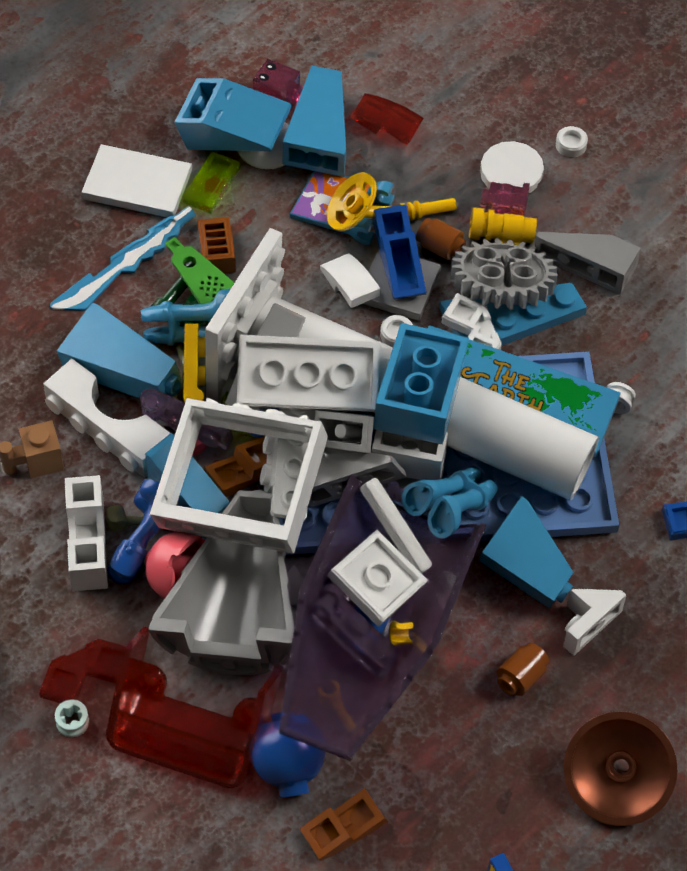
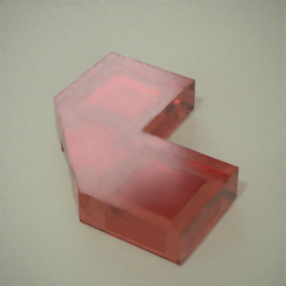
M96 639L86 644L85 648L68 656L64 654L52 660L39 690L40 698L58 703L71 699L78 700L87 676L122 685L133 656V648Z

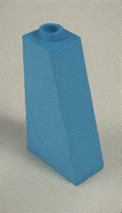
M311 66L283 140V165L344 177L346 137L342 71Z
M91 303L57 350L62 366L72 358L95 375L98 384L140 399L144 398L163 407H166L172 397L179 393L183 383L175 360L95 303Z

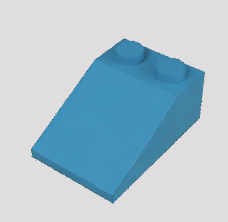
M401 323L376 400L374 429L443 445L469 338Z

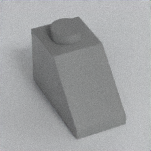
M315 410L314 420L322 422L328 435L325 447L370 453L374 417Z

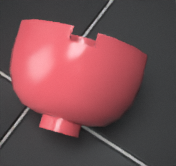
M172 532L161 537L152 546L145 557L146 576L149 586L159 597L166 598L181 577L183 569L206 539L185 532Z

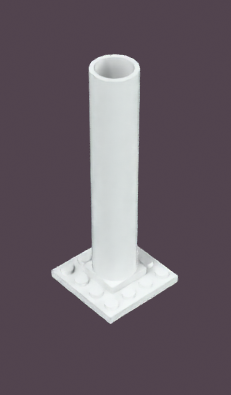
M269 228L205 329L206 399H213L219 404H222L224 399H227L238 372L239 336L257 335L274 303L306 317L298 338L377 341L281 299L283 288L280 287V282L284 274V268H281V261L284 257L285 249L282 248V233ZM384 343L380 344L379 391L393 347ZM460 377L447 428V446L561 497L572 500L587 473L596 451L599 437Z

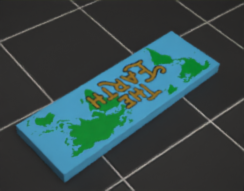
M430 325L428 326V329L450 333ZM470 339L460 376L598 436L599 441L594 457H597L621 392Z

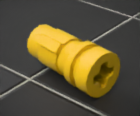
M473 207L470 218L469 239L480 240L483 237L490 242L491 239L499 238L502 243H507L510 239L513 241V245H518L521 242L533 244L536 235L537 218L508 213L498 214L492 209L484 212V208Z

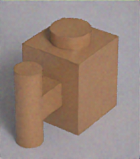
M52 420L19 428L22 445L12 447V444L8 441L0 443L2 467L4 473L8 475L16 472L17 465L27 463L30 478L64 470L61 449Z

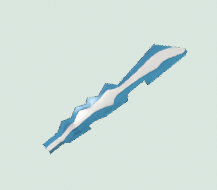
M187 206L177 215L169 216L148 229L147 235L131 242L111 256V264L93 277L91 273L87 274L52 301L50 308L52 310L86 311L91 303H94L122 272L135 273L142 261L151 260L154 254L165 250L166 245L164 243L173 237L178 238L181 228L195 217L194 211Z

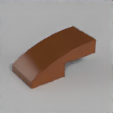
M265 436L235 446L233 456L204 466V471L226 497L260 480L262 467L264 464H267V454L263 453Z
M364 788L335 810L329 807L302 826L300 831L319 860L322 861L363 839L388 821Z

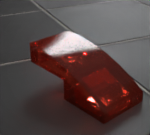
M367 93L363 95L350 117L374 134H377L382 129L405 145H408L424 119L422 116L398 103Z

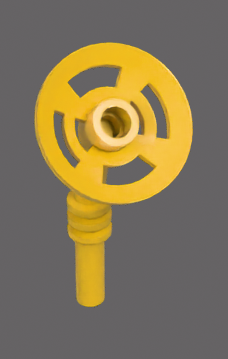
M360 172L347 178L337 188L328 205L327 221L333 229L346 231L356 226L363 218H372L374 209L392 206H372L377 192L376 181L370 174ZM366 184H369V185H370V188H371V195H370V196H369V194H368L367 192H365V190H366ZM455 198L426 203L414 201L413 204L412 202H407L406 204L410 221H414L415 218L420 220L424 215L455 211L457 209ZM343 212L347 218L343 224L339 222L338 213Z

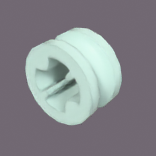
M73 699L66 700L56 708L54 714L57 729L61 734L66 737H77L87 730L89 717L87 708L82 702ZM74 712L78 713L79 721L73 720L70 725L66 724L65 716L71 717Z

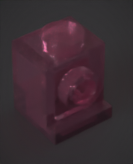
M491 182L490 189H483L480 207L486 208L485 212H488V209H492L498 214L508 213L524 215L525 217L530 183H524L523 187H518L507 183Z

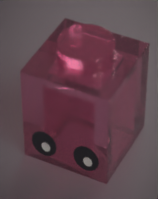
M267 59L253 79V89L289 102L292 105L298 102L303 90V86L300 85V71Z

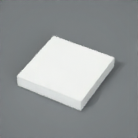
M378 530L365 539L331 569L327 575L378 627L428 581Z

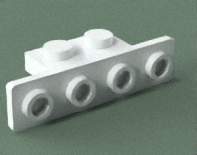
M279 408V411L283 412L286 416L299 418L301 415H308L310 420H314L315 410ZM265 436L263 453L267 454V464H264L262 467L260 484L265 485V492L272 493L271 515L286 519L308 443Z

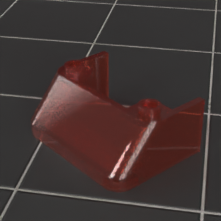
M143 626L123 649L106 728V739L109 745L118 752L225 788L240 786L252 767L251 755L259 729L264 722H268L271 719L282 671L275 669L258 691L257 698L248 697L241 700L235 707L232 718L165 696L167 689L165 673L158 666L144 661L150 632L149 628Z

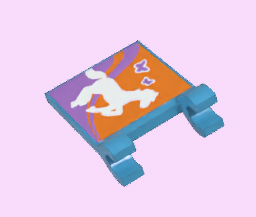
M314 171L291 210L290 218L335 230L327 221L328 205L337 188L349 177ZM388 181L376 182L377 192L374 202L380 206H391L395 199V196L390 194L393 184ZM366 184L365 192L370 196L371 188L369 184ZM343 212L338 213L339 222L343 224L347 218ZM363 218L351 229L339 231L349 234L356 241L365 245H370L375 236V233L370 231L373 221L367 218Z

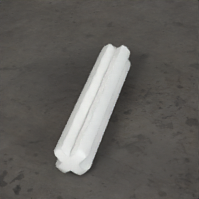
M373 478L360 487L361 493L399 552L421 573L428 570L432 566L431 560L377 478Z

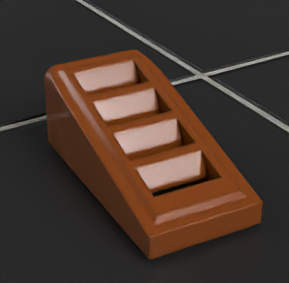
M230 218L197 220L201 254L223 273L236 272ZM223 227H224V229L205 230V229L223 228ZM225 235V237L207 238V239H206V237H208V236ZM225 243H226V245H220V246H209V247L207 246V245L225 244ZM217 252H227V253H223V254H213V255H209V254H208V253H217Z

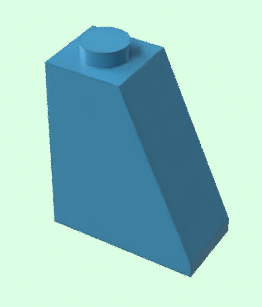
M172 433L145 453L148 479L160 482L175 436ZM191 457L177 506L222 514L230 501L197 461Z
M521 496L483 550L479 561L550 609L555 600L562 604L572 589L573 585L568 581L574 572L529 501Z

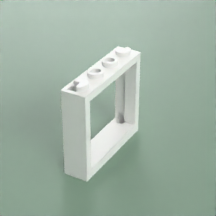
M187 398L151 508L150 515L158 528L294 554L328 439L322 422L310 420L308 415H301L299 418L286 416L283 412L275 409H267L264 412L252 410L249 406L240 403H234L232 406L219 404L210 398H207L206 401ZM202 424L308 443L284 526L177 506Z

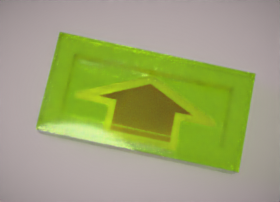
M211 152L184 193L183 203L212 214L239 172L240 162Z

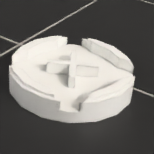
M515 141L501 142L490 147L484 153L480 166L481 178L487 188L493 192L494 190L502 192V196L522 197L533 192L542 180L544 171L542 158L537 151L527 144Z

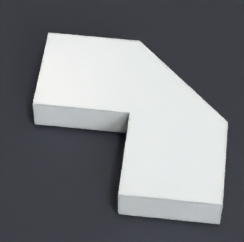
M457 293L443 314L441 323L468 335L470 340L501 350L502 344L498 333L495 332L487 306L471 301L470 298Z

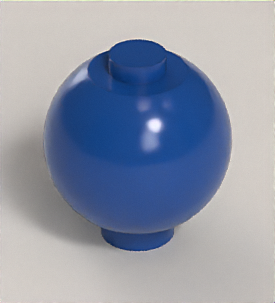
M293 710L272 713V721L264 722L257 729L252 739L250 753L253 767L266 783L279 788L280 797L309 793L308 782L318 775L325 760L326 750L323 736L319 729L303 716L294 717Z

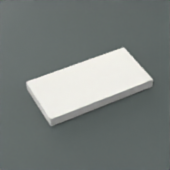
M240 335L236 403L262 408L375 413L376 400L379 394L381 342Z

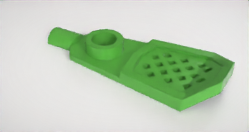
M176 237L164 243L173 253L172 264L188 285V289L199 304L212 302L218 291L231 289L234 285V282L192 246L184 247ZM186 262H193L195 266L189 268L184 266Z

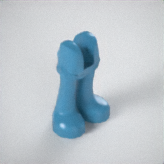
M230 289L218 291L214 300L205 304L181 305L173 304L171 301H163L160 305L142 309V321H168L169 326L146 329L143 331L144 339L151 343L167 344L169 346L184 342L185 327H180V321H211ZM199 326V337H205L207 326Z
M470 467L466 470L454 472L449 478L437 480L423 479L408 484L402 493V503L404 509L413 516L425 514L431 509L427 521L429 530L438 538H446L454 534L459 528L461 512L469 509L480 510L487 507L488 503L496 495L498 487L492 480H487L479 485L476 484L481 477V471L478 468Z

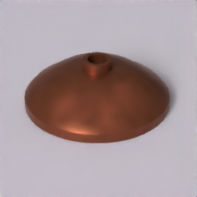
M608 712L587 721L572 737L564 757V778L568 791L575 803L590 817L610 825H634L653 817L669 801L677 781V759L669 738L654 722L631 712ZM619 759L625 760L629 766L628 770L624 773L617 772L614 768L615 761Z

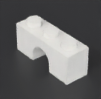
M100 475L65 478L66 511L69 527V539H67L68 566L72 591L107 589L108 574L104 500Z

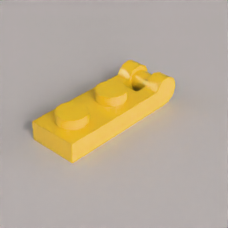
M185 324L184 404L187 398L205 401L204 393L199 389V386L206 385L205 365L199 366L200 357H206L205 337H199L198 324Z

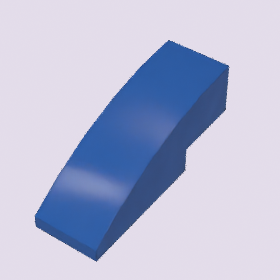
M406 204L374 209L372 216L373 225L393 299L426 295L414 231L411 230Z

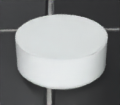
M574 126L562 128L556 137L557 151L563 156L571 158L582 155L587 148V134L582 129Z
M401 315L387 317L381 324L380 337L382 342L393 347L400 324L413 325L412 322Z

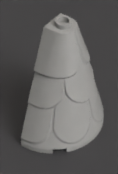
M239 490L222 512L225 515L281 525L279 517H274L270 513L272 493L262 490ZM206 537L205 542L181 572L182 575L153 614L148 629L151 636L171 655L178 651L188 656V664L208 671L230 675H259L272 672L273 666L277 663L284 666L291 658L296 636L289 599L290 586L284 562L286 552Z

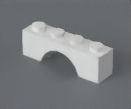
M71 358L43 383L46 405L55 414L59 415L61 413L68 418L71 425L82 434L86 432L90 435L101 450L106 453L110 451L117 456L127 470L130 472L136 471L146 478L148 474L145 453L168 436L170 432L147 415L131 420H118L104 415L95 406L99 397L96 376Z

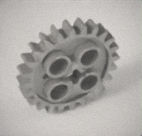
M496 238L495 243H490L488 240L483 239L482 245L473 241L471 242V248L462 246L461 252L456 251L455 258H452L450 279L454 281L455 288H461V295L471 294V301L480 298L484 306L492 302L497 309L501 304H506L509 310H512L515 304L526 309L527 302L537 306L538 300L547 301V296H552L554 289H556L558 274L557 267L553 266L554 260L546 259L547 253L545 252L536 253L537 247L534 246L527 249L525 248V242L513 245V241L510 239L507 243H502L499 238Z

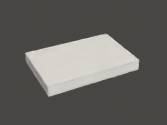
M101 144L81 192L82 199L163 217L174 216L191 175L192 163Z

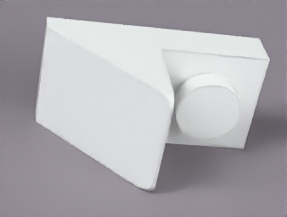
M570 590L567 606L576 616L565 627L566 637L563 647L573 656L576 655L622 612L626 594L621 590Z

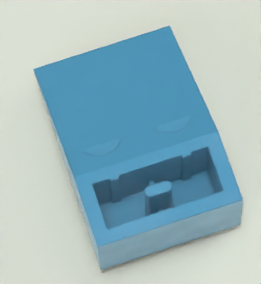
M196 78L174 123L187 150L272 151L292 106L289 102L224 78Z

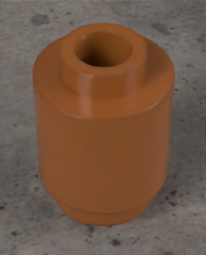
M426 218L416 234V241L421 243L422 248L448 261L455 257L456 251L461 252L462 246L466 245V240L463 239V231L437 218L433 220Z
M534 643L520 646L497 669L498 685L509 695L523 696L547 671L546 666L550 662L549 657L541 647Z

